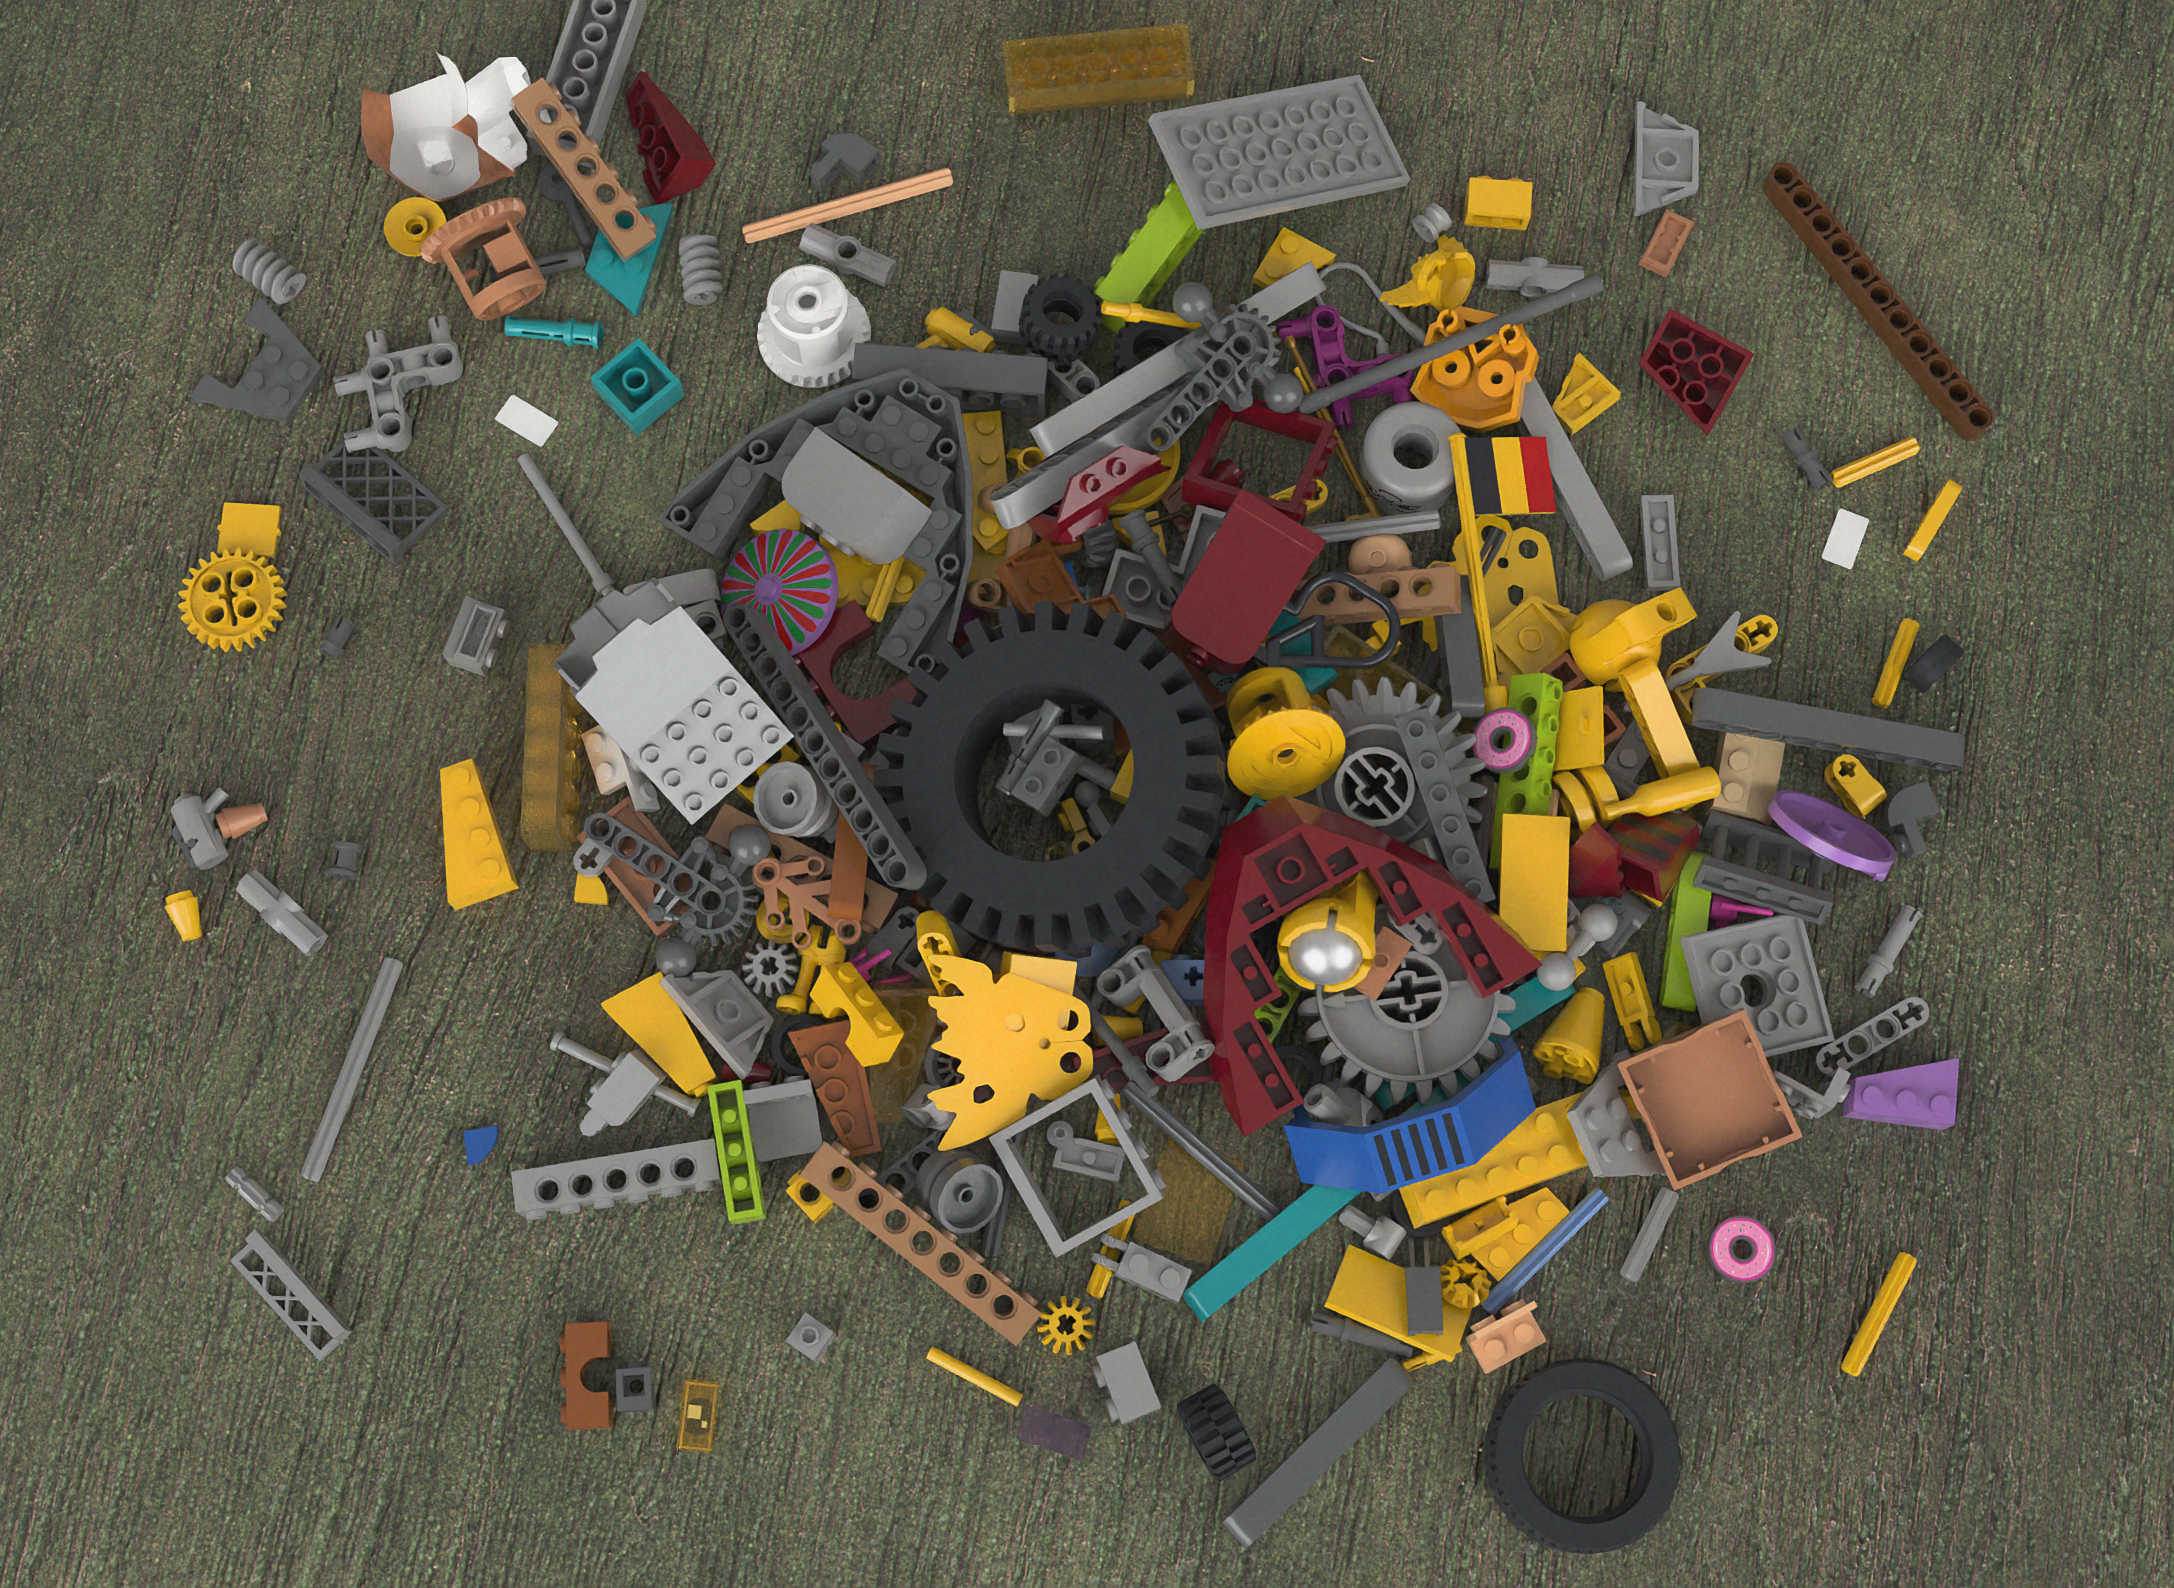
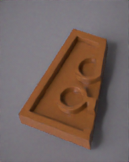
M1206 858L1212 868L1203 882L1192 876L1183 888L1189 900L1179 911L1166 906L1155 915L1161 926L1148 935L1144 933L1141 945L1148 946L1150 951L1177 953L1196 921L1195 915L1204 900L1208 901L1217 859Z

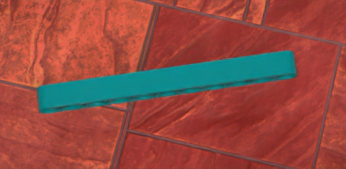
M1457 1070L1455 1072L1457 1089L1453 1096L1448 1097L1440 1084L1432 1089L1431 1096L1426 1104H1421L1418 1100L1400 1116L1449 1101L1472 1082ZM1314 1185L1185 1290L1181 1297L1200 1321H1205L1363 1191Z

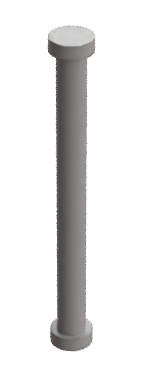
M558 1031L550 1044L551 1050L556 1052L561 1050L609 1074L614 1071L611 1067L614 1062L613 1060L566 1038L565 1033ZM660 1084L653 1093V1095L688 1111L687 1115L695 1118L703 1102L700 1098L695 1097L692 1099L663 1084Z

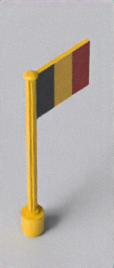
M1455 432L1447 438V441H1450L1483 679L1485 706L1483 716L1479 717V720L1490 711L1498 708H1507L1509 692L1508 686H1501L1500 680H1497L1475 516L1552 514L1556 512L1546 437L1467 438L1465 434Z

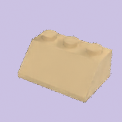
M1720 731L1713 769L1719 777L1721 791L1718 797L1707 800L1705 815H1709L1712 809L1771 827L1772 817L1768 811V805L1777 792L1785 743Z

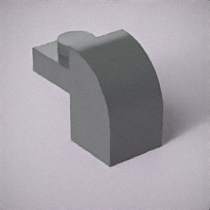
M839 133L826 138L821 143L823 158L817 159L811 168L812 186L823 194L842 172L862 186L881 165L879 150L864 138L851 133Z
M1928 781L1899 791L1885 804L1880 814L1879 826L1881 834L1894 830L1893 839L1895 847L1899 853H1903L1905 861L1916 858L1927 850L1917 823L1929 820L1939 812Z

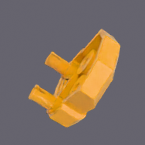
M1458 306L1451 313L1449 309L1443 310L1439 313L1437 321L1429 325L1423 347L1498 315L1463 306ZM1522 323L1513 327L1511 324L1504 325L1499 333L1478 341L1488 345L1481 352H1479L1477 344L1473 343L1423 364L1410 391L1420 402L1433 405L1448 414L1459 428L1484 433L1520 421L1525 384L1533 381L1539 361L1537 350L1527 337ZM1450 364H1457V369L1454 373L1447 372V367ZM1502 375V382L1500 384H1493L1492 379L1494 376Z

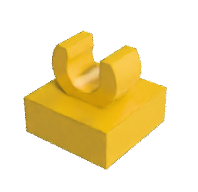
M1384 620L1377 621L1371 625L1368 634L1371 638L1363 643L1364 647L1362 648L1367 657L1378 652L1389 635V626ZM1398 641L1394 651L1387 660L1398 653L1401 645L1400 641Z

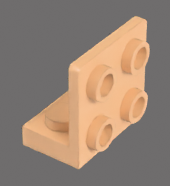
M1521 1299L1500 1310L1502 1318L1496 1320L1491 1315L1470 1326L1473 1333L1465 1338L1485 1374L1547 1342L1530 1312L1538 1307L1535 1300L1526 1304L1524 1299Z

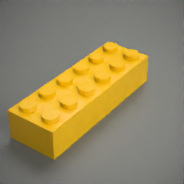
M1583 1092L1536 1108L1475 1165L1399 1188L1414 1229L1492 1201L1499 1196L1514 1193L1588 1166V1162L1566 1114Z

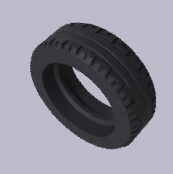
M1566 1359L1529 1372L1506 1391L1491 1415V1422L1488 1423L1485 1435L1484 1465H1486L1488 1484L1490 1489L1493 1490L1494 1498L1500 1509L1506 1513L1511 1523L1520 1531H1523L1526 1536L1542 1545L1544 1544L1549 1548L1563 1552L1580 1554L1610 1552L1630 1545L1645 1536L1644 1534L1647 1531H1651L1662 1519V1514L1667 1512L1674 1498V1490H1677L1681 1473L1679 1471L1681 1447L1677 1442L1679 1436L1674 1421L1670 1419L1671 1414L1662 1399H1658L1657 1393L1644 1380L1638 1379L1636 1374L1623 1367H1618L1614 1363L1599 1359ZM1567 1396H1591L1611 1404L1626 1417L1638 1439L1641 1461L1638 1478L1633 1489L1618 1506L1597 1516L1577 1517L1554 1509L1535 1492L1525 1472L1523 1445L1531 1422L1548 1404Z

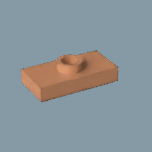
M1666 209L1638 265L1667 278L1695 222Z
M1383 926L1376 937V952L1372 967L1367 976L1353 988L1376 1002L1413 944L1386 926Z

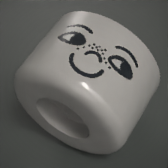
M1422 402L1399 403L1381 412L1370 424L1363 441L1357 471L1368 493L1374 497L1378 508L1391 515L1432 511L1441 507L1452 494L1456 483L1450 441H1447V438L1450 434L1461 431L1454 420L1441 409ZM1400 446L1410 447L1415 452L1425 455L1430 463L1422 469L1404 467L1396 461L1394 450Z

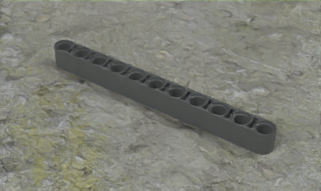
M733 603L728 606L723 616L725 628L884 881L893 887L916 890L922 887L927 877L924 863L766 615L759 609L740 603Z

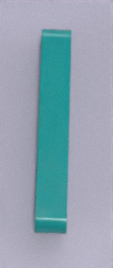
M1538 976L1507 994V996L1515 1000L1516 1009L1514 1012L1498 1013L1497 1017L1507 1023L1510 1027V1034L1564 1002L1577 993L1572 984L1564 990H1549L1541 984ZM1491 1035L1488 1037L1493 1044L1501 1040ZM1382 1081L1373 1096L1383 1112L1397 1104H1392L1390 1082ZM1407 1084L1406 1091L1400 1102L1416 1093L1414 1084Z

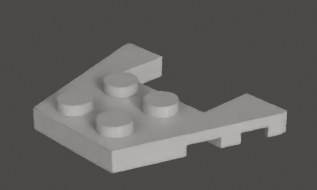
M1627 1049L1613 1055L1611 1058L1613 1061L1597 1075L1598 1079L1592 1086L1585 1089L1566 1114L1594 1177L1651 1176L1654 1174L1667 1176L1656 1149L1644 1151L1640 1136L1633 1126L1627 1112V1106L1618 1091V1087L1626 1083L1619 1070L1617 1061L1630 1056Z

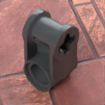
M913 907L899 909L885 927L872 938L867 947V953L872 957L888 948L892 950L891 955L879 962L891 973H897L902 970L895 963L917 935L916 920L920 915L917 909Z

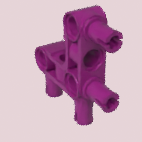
M1321 305L1313 312L1304 314L1303 318L1276 321V331L1279 333L1278 338L1281 339L1280 341L1285 340L1289 335H1292L1294 338L1306 337L1310 341L1316 371L1315 376L1311 378L1317 389L1331 386L1329 383L1330 379L1343 381L1404 355L1386 354L1378 356L1377 359L1360 362L1350 360L1345 354L1343 344L1345 333L1340 315L1330 305ZM1327 321L1332 326L1329 328L1320 327L1317 324V322ZM1414 368L1404 372L1405 376L1403 377L1394 376L1332 402L1330 405L1337 430H1343L1342 425H1345V430L1355 426L1349 402L1351 400L1393 395L1395 405L1404 402H1414L1412 392L1410 391L1414 383Z

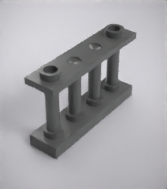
M1711 809L1701 832L1702 837L1713 840L1711 857L1703 856L1694 876L1693 886L1822 925L1834 902V894L1821 890L1822 873L1828 874L1834 862L1815 855L1785 831ZM1726 844L1745 849L1743 866L1724 861ZM1758 853L1777 859L1775 876L1756 871ZM1790 863L1809 869L1807 886L1788 880Z

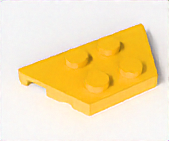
M1532 594L1491 630L1497 680H1500L1501 686H1508V692L1510 690L1511 675L1540 673L1542 669L1570 649L1569 640L1574 632L1571 630V627L1577 615L1570 613L1571 609L1561 605H1552L1546 599Z

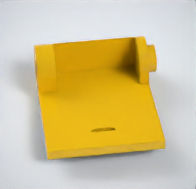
M1594 686L1563 692L1558 719L1559 730L1555 746L1556 760L1553 765L1552 775L1555 772L1604 764L1603 687Z

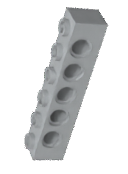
M715 1138L511 1172L515 1211L521 1216L526 1215V1220L546 1218V1212L560 1210L562 1215L573 1214L581 1211L580 1206L594 1204V1209L609 1208L615 1206V1200L628 1199V1203L644 1202L648 1200V1195L661 1193L662 1198L682 1195V1189L694 1187L696 1192L711 1191L716 1189L715 1184L723 1183ZM684 1161H691L694 1163L692 1175L687 1178L679 1177L677 1173L679 1165ZM653 1166L659 1167V1179L651 1184L645 1183V1171ZM617 1172H624L627 1178L625 1185L620 1189H612L610 1185L611 1177ZM583 1178H591L593 1186L590 1192L579 1195L576 1189L578 1182ZM550 1183H556L559 1188L557 1196L552 1200H545L543 1198L544 1188Z

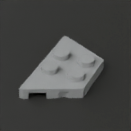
M1637 101L1635 106L1633 216L1643 215L1693 195L1697 192L1699 183V131L1687 124L1678 123L1675 118L1665 113L1661 116L1647 109V104L1642 101Z
M721 970L715 973L694 972L690 977L674 978L673 974L664 976L660 985L738 1077L744 1080L750 1073L754 1060L774 1021L773 1017L732 970Z

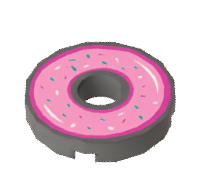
M1498 708L1488 712L1479 720L1473 731V734L1477 737V741L1472 745L1474 757L1484 759L1486 763L1485 768L1496 774H1510L1520 770L1536 751L1538 736L1535 725L1524 713L1514 708ZM1510 733L1511 742L1509 746L1499 749V738L1503 734Z
M1744 1215L1728 1217L1717 1224L1708 1237L1706 1247L1708 1260L1712 1268L1726 1281L1740 1285L1756 1282L1766 1276L1775 1263L1777 1252L1774 1237L1767 1226L1756 1218ZM1737 1240L1746 1242L1750 1248V1254L1746 1259H1739L1733 1253V1244Z

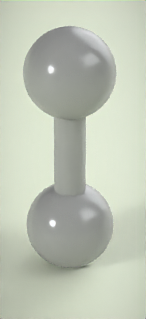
M1592 904L1586 907L1579 918L1581 933L1566 949V952L1563 954L1550 953L1541 959L1540 962L1543 965L1537 968V976L1544 987L1553 991H1560L1569 987L1575 979L1576 969L1573 962L1591 941H1605L1615 933L1618 924L1617 917L1609 906Z

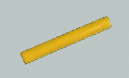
M934 1346L931 1347L926 1359L1016 1407L1023 1397L1022 1393Z

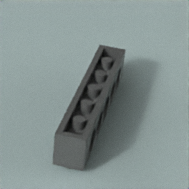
M1427 705L1396 715L1394 719L1449 872L1483 903L1494 900L1495 894Z

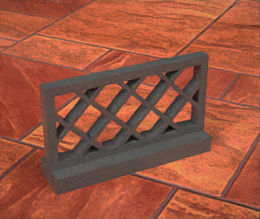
M344 439L313 467L307 465L299 472L302 487L396 566L404 559V552L449 512V507L386 453L378 449L377 446L366 448V457H347L346 439ZM366 464V477H347V465ZM370 464H385L389 468V476L370 477ZM329 465H343V477L328 478L323 471ZM366 484V497H351L347 494V485ZM370 484H389V497H370ZM393 484H408L412 487V496L393 497ZM417 503H431L437 510L430 516H417ZM389 504V517H374L370 513V505ZM393 504H412V516L393 517ZM393 524H412V532L402 541L393 533Z

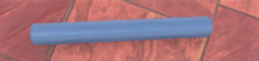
M1598 1187L1594 1188L1489 1292L1487 1299L1481 1304L1483 1309L1491 1315L1495 1314L1608 1202L1607 1195Z

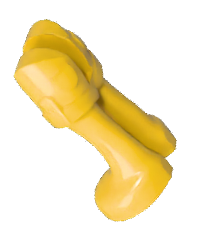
M815 924L810 926L808 931L813 939L812 944L806 950L798 949V956L802 958L798 980L790 995H781L777 999L776 1008L791 1015L806 1014L809 991L816 967L821 966V973L824 966L844 963L847 951L844 944L835 936L833 928L826 944L827 948L823 949L820 948L823 926ZM807 935L800 941V945H804L808 941ZM814 1001L811 1003L809 1015L817 1016L824 1022H834L837 1020V1017L827 1019Z

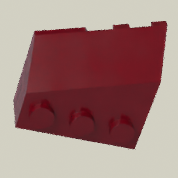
M1669 309L1638 364L1708 437L1754 353Z

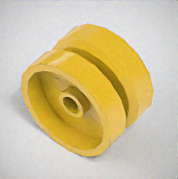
M1601 765L1573 769V774L1569 771H1561L1552 775V789L1560 792L1557 816L1570 817V838L1574 842L1595 821L1607 831L1623 816L1619 815L1604 819L1601 815L1600 809L1602 806L1620 801L1610 777Z

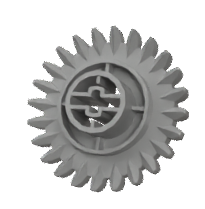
M1381 677L1376 695H1370L1364 681L1357 679L1353 680L1352 700L1348 701L1342 692L1336 688H1331L1327 690L1331 710L1327 712L1321 706L1312 703L1314 709L1320 708L1323 713L1330 714L1333 720L1338 722L1345 737V753L1339 767L1328 780L1312 791L1293 798L1362 821L1409 847L1411 843L1422 838L1437 837L1394 719L1398 714L1427 705L1467 819L1470 823L1482 821V813L1469 805L1470 798L1485 796L1488 793V788L1481 783L1471 781L1470 774L1483 769L1486 766L1485 760L1476 757L1467 758L1465 751L1477 741V737L1473 733L1460 736L1455 734L1453 730L1458 726L1462 718V714L1459 711L1447 714L1443 718L1437 714L1442 700L1439 694L1431 695L1423 704L1417 702L1418 687L1416 683H1407L1399 697L1394 696L1391 680L1388 677ZM1288 749L1280 757H1287L1291 755L1294 750ZM1378 753L1389 756L1397 764L1393 768L1389 765L1380 767L1370 754ZM1358 761L1362 763L1374 778L1382 775L1386 776L1389 782L1383 788L1401 807L1399 810L1393 806L1382 792L1374 796L1369 792L1368 788L1373 782L1356 764ZM1403 769L1407 776V796L1397 786L1401 781L1397 772ZM1350 776L1359 785L1355 789V793L1359 798L1354 801L1350 794ZM1363 803L1367 806L1376 804L1386 816L1368 814L1360 806Z
M1383 901L1382 904L1376 906L1375 938L1383 926L1392 930L1387 924V908ZM1416 928L1422 935L1420 940L1422 944L1425 945L1427 942L1435 944L1433 942V932L1430 931L1425 934ZM1444 940L1439 949L1429 955L1421 954L1411 947L1395 971L1392 982L1387 983L1376 1002L1353 987L1338 992L1323 991L1324 985L1316 984L1314 990L1302 987L1299 984L1296 986V988L1304 991L1315 992V997L1300 1003L1297 1012L1299 1016L1319 1017V1021L1307 1030L1305 1035L1307 1042H1314L1324 1038H1328L1330 1041L1320 1057L1319 1062L1321 1065L1330 1064L1342 1056L1346 1063L1340 1076V1083L1343 1085L1349 1083L1361 1071L1367 1074L1364 1095L1371 1098L1380 1087L1382 1081L1390 1082L1392 1104L1397 1105L1406 1091L1407 1084H1414L1419 1102L1426 1104L1431 1096L1432 1081L1437 1080L1445 1094L1450 1097L1455 1094L1457 1089V1079L1455 1076L1457 1070L1470 1082L1478 1078L1480 1071L1474 1056L1478 1055L1490 1063H1494L1498 1057L1495 1045L1488 1039L1489 1035L1505 1039L1510 1034V1027L1505 1021L1498 1018L1497 1014L1512 1013L1516 1009L1515 1000L1507 995L1500 994V990L1484 999L1477 998ZM1513 982L1505 986L1504 988L1511 986ZM1399 989L1405 990L1406 997L1414 996L1410 1005H1405L1404 997L1396 998ZM1434 1010L1427 1019L1416 1022L1418 1012Z

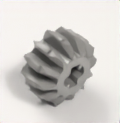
M769 940L767 950H764L761 943H757L755 945L759 952L757 955L752 952L746 953L747 959L753 963L742 965L743 972L750 973L744 981L747 985L755 983L753 991L756 994L761 993L766 987L765 992L768 998L773 997L774 988H777L781 995L786 994L783 984L787 983L790 986H794L796 981L789 975L797 974L800 971L798 966L791 965L797 960L795 953L786 955L788 946L785 943L780 945L776 951L774 940ZM772 962H775L778 971L775 974H772L770 971V975L767 976L764 966L768 963L772 966Z

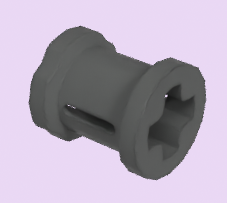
M334 841L333 848H335L332 867L328 868L327 874L339 879L357 880L358 874L355 870L358 855L362 853L363 846L353 842Z

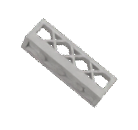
M254 1230L245 1238L248 1244L230 1261L315 1357L322 1361L352 1333V1330L263 1232ZM255 1250L264 1261V1270L250 1271L242 1261ZM256 1276H263V1282L261 1283ZM269 1276H278L286 1285V1296H272L268 1291ZM278 1301H285V1309ZM292 1301H300L309 1311L308 1321H295L290 1316ZM300 1326H308L307 1334ZM314 1326H323L333 1338L322 1349L313 1341Z

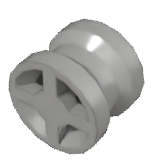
M1430 203L1425 207L1424 214L1417 215L1412 219V225L1417 234L1429 243H1434L1438 239L1439 233L1448 230L1452 225L1449 215L1436 203Z

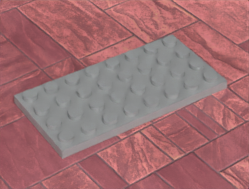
M1360 75L1153 113L1148 120L1198 230L1404 187L1411 180Z

